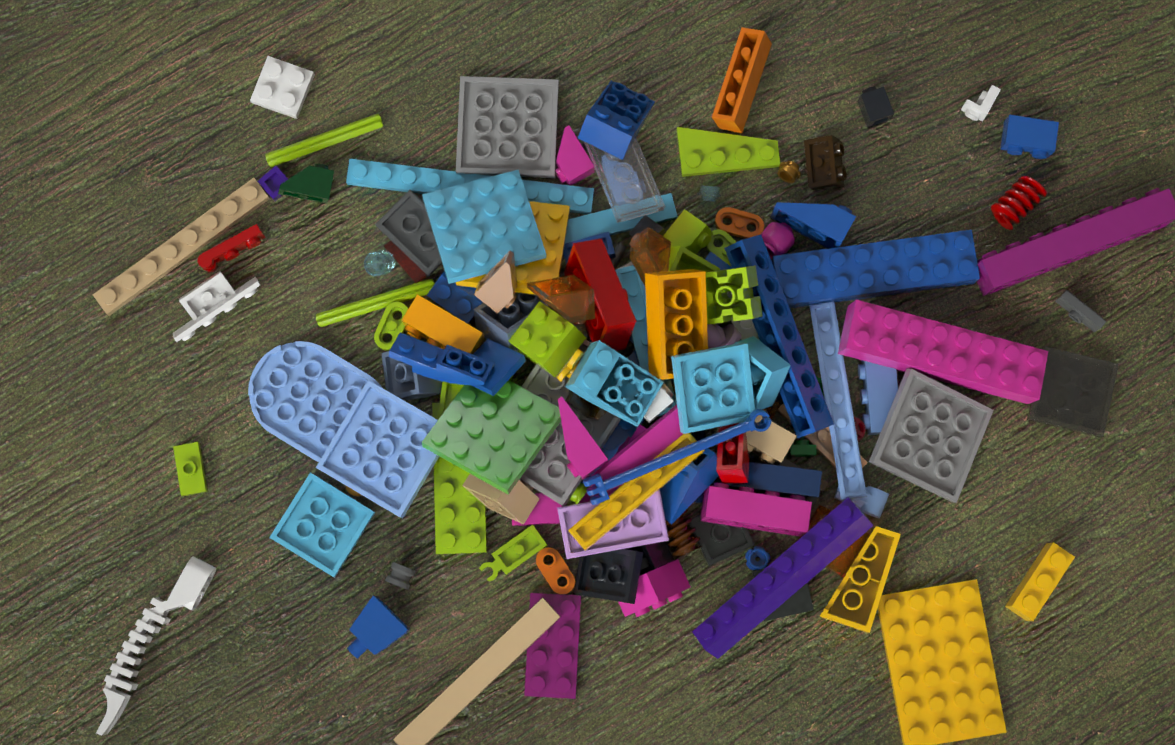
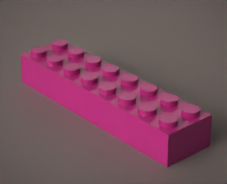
M855 300L847 307L838 350L840 355L904 372L906 369H913L931 379L1025 404L1040 400L1049 352L860 300Z

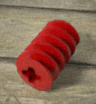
M1021 176L1018 182L1014 183L1011 189L1005 192V196L1000 197L998 203H994L991 206L992 214L1002 227L1013 230L1010 222L1019 224L1020 220L1017 215L1026 217L1027 213L1024 208L1030 211L1033 210L1034 207L1031 201L1039 204L1040 198L1038 195L1046 197L1047 192L1033 178Z

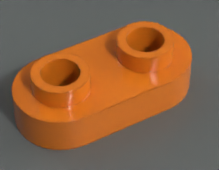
M722 208L715 217L717 229L743 239L760 235L764 230V222L761 217L735 208ZM730 218L732 223L725 225L723 219ZM752 224L756 230L749 232L746 226Z
M550 547L540 550L536 556V564L552 590L561 595L571 592L575 586V578L559 552ZM550 555L553 557L554 561L551 565L544 563L545 556ZM560 577L567 579V584L563 587L557 583Z

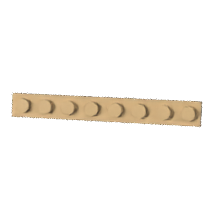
M252 178L94 293V298L108 316L112 315L270 198L256 179Z

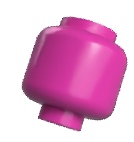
M772 222L760 234L770 259L773 256L786 254L794 245L793 231L786 223Z

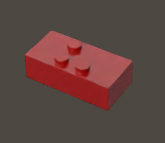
M601 238L573 243L564 274L591 341L600 340L615 351L624 350L632 334L636 319L628 302L627 291L625 288H622L603 240Z

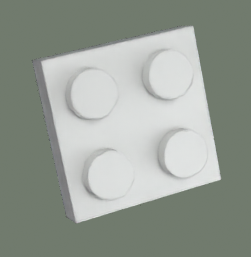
M267 56L250 101L253 104L298 119L315 74L313 71Z

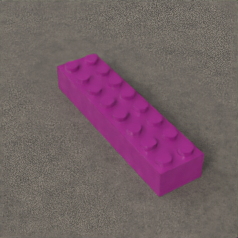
M1159 188L1145 193V196L1139 199L1136 197L1127 199L1116 208H1113V206L1106 207L1098 211V214L1092 216V218L1090 215L1080 217L1069 227H1067L1066 223L1059 225L1047 233L1046 236L1041 232L1029 237V240L1022 245L1018 241L1006 246V249L1002 250L999 254L996 250L984 254L981 259L977 260L980 276L977 284L983 297L1168 226L1175 221V200L1170 189L1160 191Z

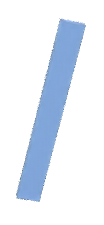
M830 301L809 305L824 398L834 425L829 426L841 501L848 497L851 500L865 498L867 494L844 356L838 354L841 338L835 302Z

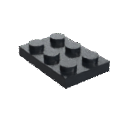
M620 549L579 557L573 594L635 604L643 552Z

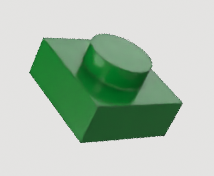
M795 440L794 445H791L788 450V457H814L816 455V445H810L809 440Z

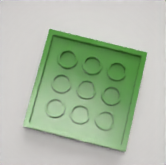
M509 380L494 396L471 385H464L424 438L422 446L509 495L561 422L560 410L558 406Z

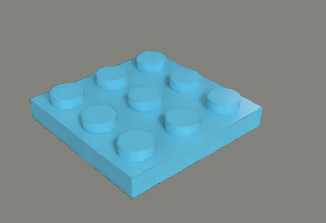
M742 342L671 356L681 433L686 434L744 422L755 410L747 343Z
M310 473L269 538L332 577H336L376 512Z

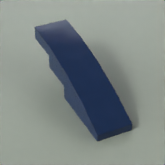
M749 462L748 483L727 484L729 487L736 488L749 487L759 491H775L785 494L819 497L822 471ZM719 476L715 479V483H722Z

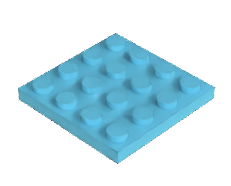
M519 170L422 194L448 284L487 274L509 251L514 253L515 266L546 258V251Z

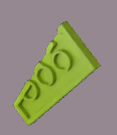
M677 127L676 129L682 177L780 166L778 141L682 127Z

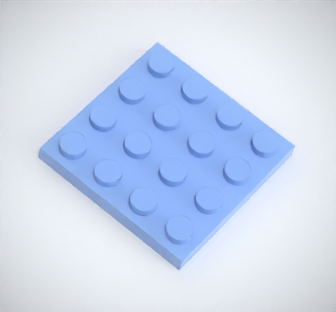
M368 380L316 468L403 519L439 458L438 455L422 446V441L438 420Z

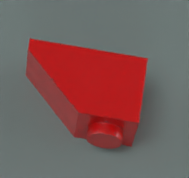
M739 423L719 427L718 432L728 429ZM746 432L718 444L716 471L724 484L748 483L749 454Z

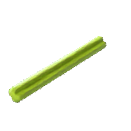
M374 114L269 152L265 155L266 161L270 167H274L383 127L381 116Z
M428 279L316 314V321L320 327H324L385 308L393 302L402 303L415 299L417 294L419 296L427 295L435 283L433 279Z

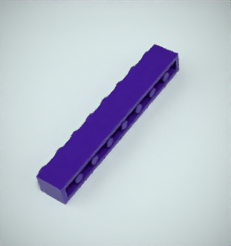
M848 497L692 631L705 651L719 659L874 525Z

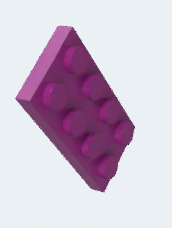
M530 593L529 610L544 598L561 617L527 649L524 696L576 699L581 596Z

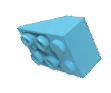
M598 340L590 343L565 387L586 401L638 427L664 382Z

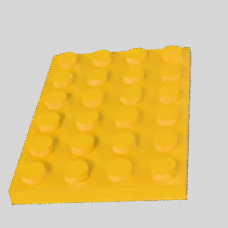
M977 579L881 595L878 614L903 745H937L1007 733Z

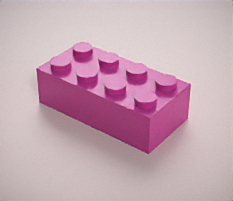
M714 483V485L709 486L704 491L700 518L702 522L798 537L808 532L812 502L805 501L804 496L790 495V497L784 498L780 497V493L775 491H765L758 494L754 493L755 489L749 487H739V489L733 490L729 489V485L724 483Z

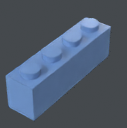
M861 360L862 364H858V377L863 379L864 389H860L861 404H865L866 414L862 415V421L868 435H878L881 433L898 391L897 372L894 368Z

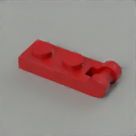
M255 224L199 255L197 262L205 271L214 272L218 263L225 259L226 261L235 259L240 255V251L247 247L248 249L255 248L266 237L261 228Z

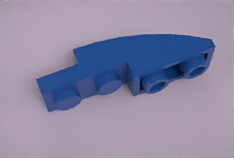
M401 332L389 350V357L411 365L413 373L453 384L484 385L494 367L493 362L447 345L444 350Z

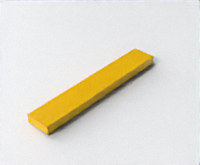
M690 433L683 434L654 459L692 444L697 440ZM705 450L624 483L609 496L610 499L601 502L568 530L569 533L585 551L588 550Z

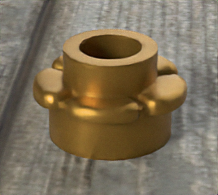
M787 161L780 163L777 172L780 179L787 183H794L796 179L801 177L800 168L795 162Z

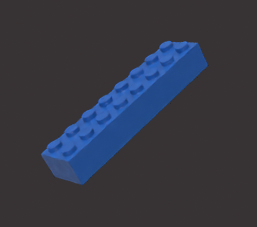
M972 230L777 255L771 259L789 308L805 307L830 301L843 302L971 285L980 279Z

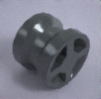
M392 562L391 574L386 577L385 581L409 590L410 578L415 575L416 571Z

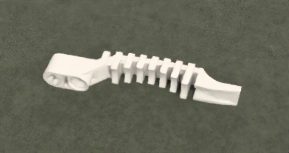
M194 556L191 557L168 600L152 598L150 604L156 607L144 609L142 613L144 615L143 618L138 619L135 624L137 628L131 630L128 635L130 639L124 641L122 645L124 647L123 651L117 653L116 658L118 660L116 663H112L110 670H112L111 674L105 677L106 685L103 691L107 698V711L96 732L101 736L108 734L129 702L131 695L117 690L116 687L118 686L128 691L137 689L138 684L121 678V676L137 677L139 671L127 667V664L133 666L134 664L140 665L142 659L133 656V653L144 654L146 647L139 645V643H150L153 638L145 634L146 631L152 634L153 632L159 633L161 627L155 625V621L162 625L169 624L171 619L166 616L171 610L184 606L194 611L215 575V567Z

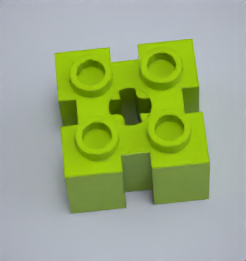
M756 265L706 272L707 325L724 323L731 320L755 319L763 316L760 296L754 297L752 288L758 286ZM731 291L732 297H728V292Z

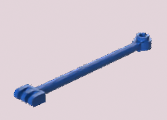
M762 409L754 410L749 418L745 419L742 423L611 478L602 480L599 473L583 480L584 486H591L586 490L588 495H595L590 498L591 504L596 505L610 499L607 493L609 489L747 431H766L771 425L770 416ZM758 415H762L761 421L755 422V418Z

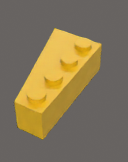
M877 526L874 528L821 613V618L870 633L901 534Z

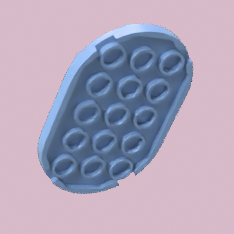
M295 341L273 348L260 359L250 377L248 395L252 412L263 428L319 462L366 382L369 380L381 388L382 386L373 377L326 348L311 342Z

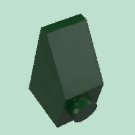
M324 164L309 165L280 184L278 194L327 204L330 197L334 170H329V166Z

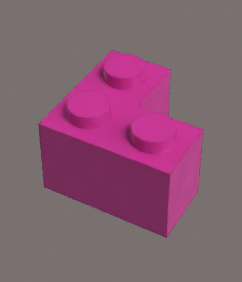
M675 560L639 576L635 604L618 603L625 617L635 613L636 617L650 612L649 606L651 605L653 610L668 604L666 598H668L669 602L683 597L682 591L691 588L679 560Z

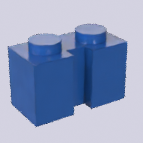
M1009 115L1004 121L1000 149L1007 150V153L1011 155H1021L1022 151L1030 152L1033 158L1046 159L1055 152L1059 122Z

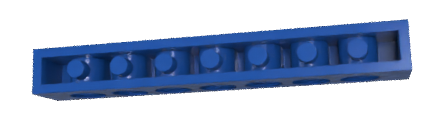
M762 235L740 240L724 248L732 269L756 265L758 286L752 288L754 297L760 296L763 316L752 319L759 340L791 365L779 392L797 438L834 425Z

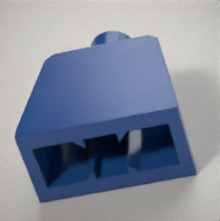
M373 596L349 629L357 638L347 649L357 659L367 649L374 655H377L407 634L410 629L377 596Z

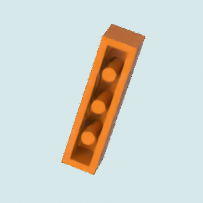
M741 28L712 115V119L719 129L743 133L772 45L765 31Z

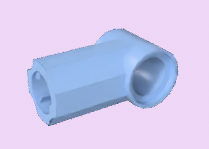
M838 485L834 498L841 501ZM871 486L865 487L867 497L852 499V501L863 513L880 518L889 494Z

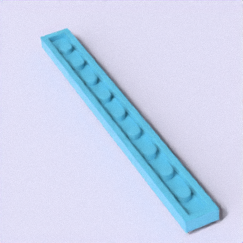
M349 159L346 183L353 186L402 192L411 190L413 193L426 194L491 176L460 174L455 171ZM522 180L529 201L570 206V212L591 214L594 188Z

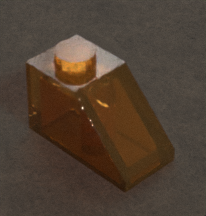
M649 227L641 233L635 234L630 242V259L645 285V273L668 271L671 241Z

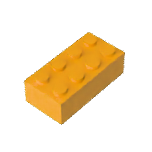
M687 269L645 273L649 373L658 379L674 378L671 356L708 349L705 271Z

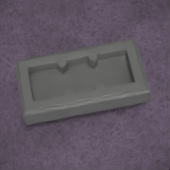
M1068 290L1061 293L1055 300L1056 303L1069 312L1068 315L1072 320L1077 323L1082 322L1093 332L1101 329L1106 323L1105 319Z

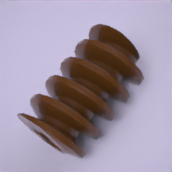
M687 509L673 524L665 520L666 527L669 529L667 532L668 538H673L668 547H677V550L672 554L673 557L683 556L702 547L695 546L700 537H691L696 528H687L692 519L682 517L688 511Z

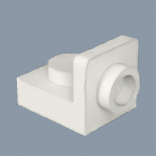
M992 85L988 92L982 91L976 103L967 99L961 110L965 112L968 118L983 122L1001 89Z

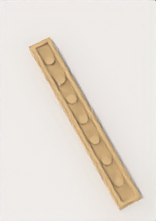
M542 598L393 740L398 745L428 744L561 616Z

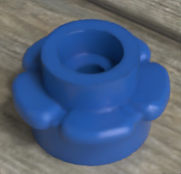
M756 546L747 551L745 555L746 565L752 571L765 569L770 562V555L768 552H765L763 547ZM759 557L760 561L757 562L755 558Z

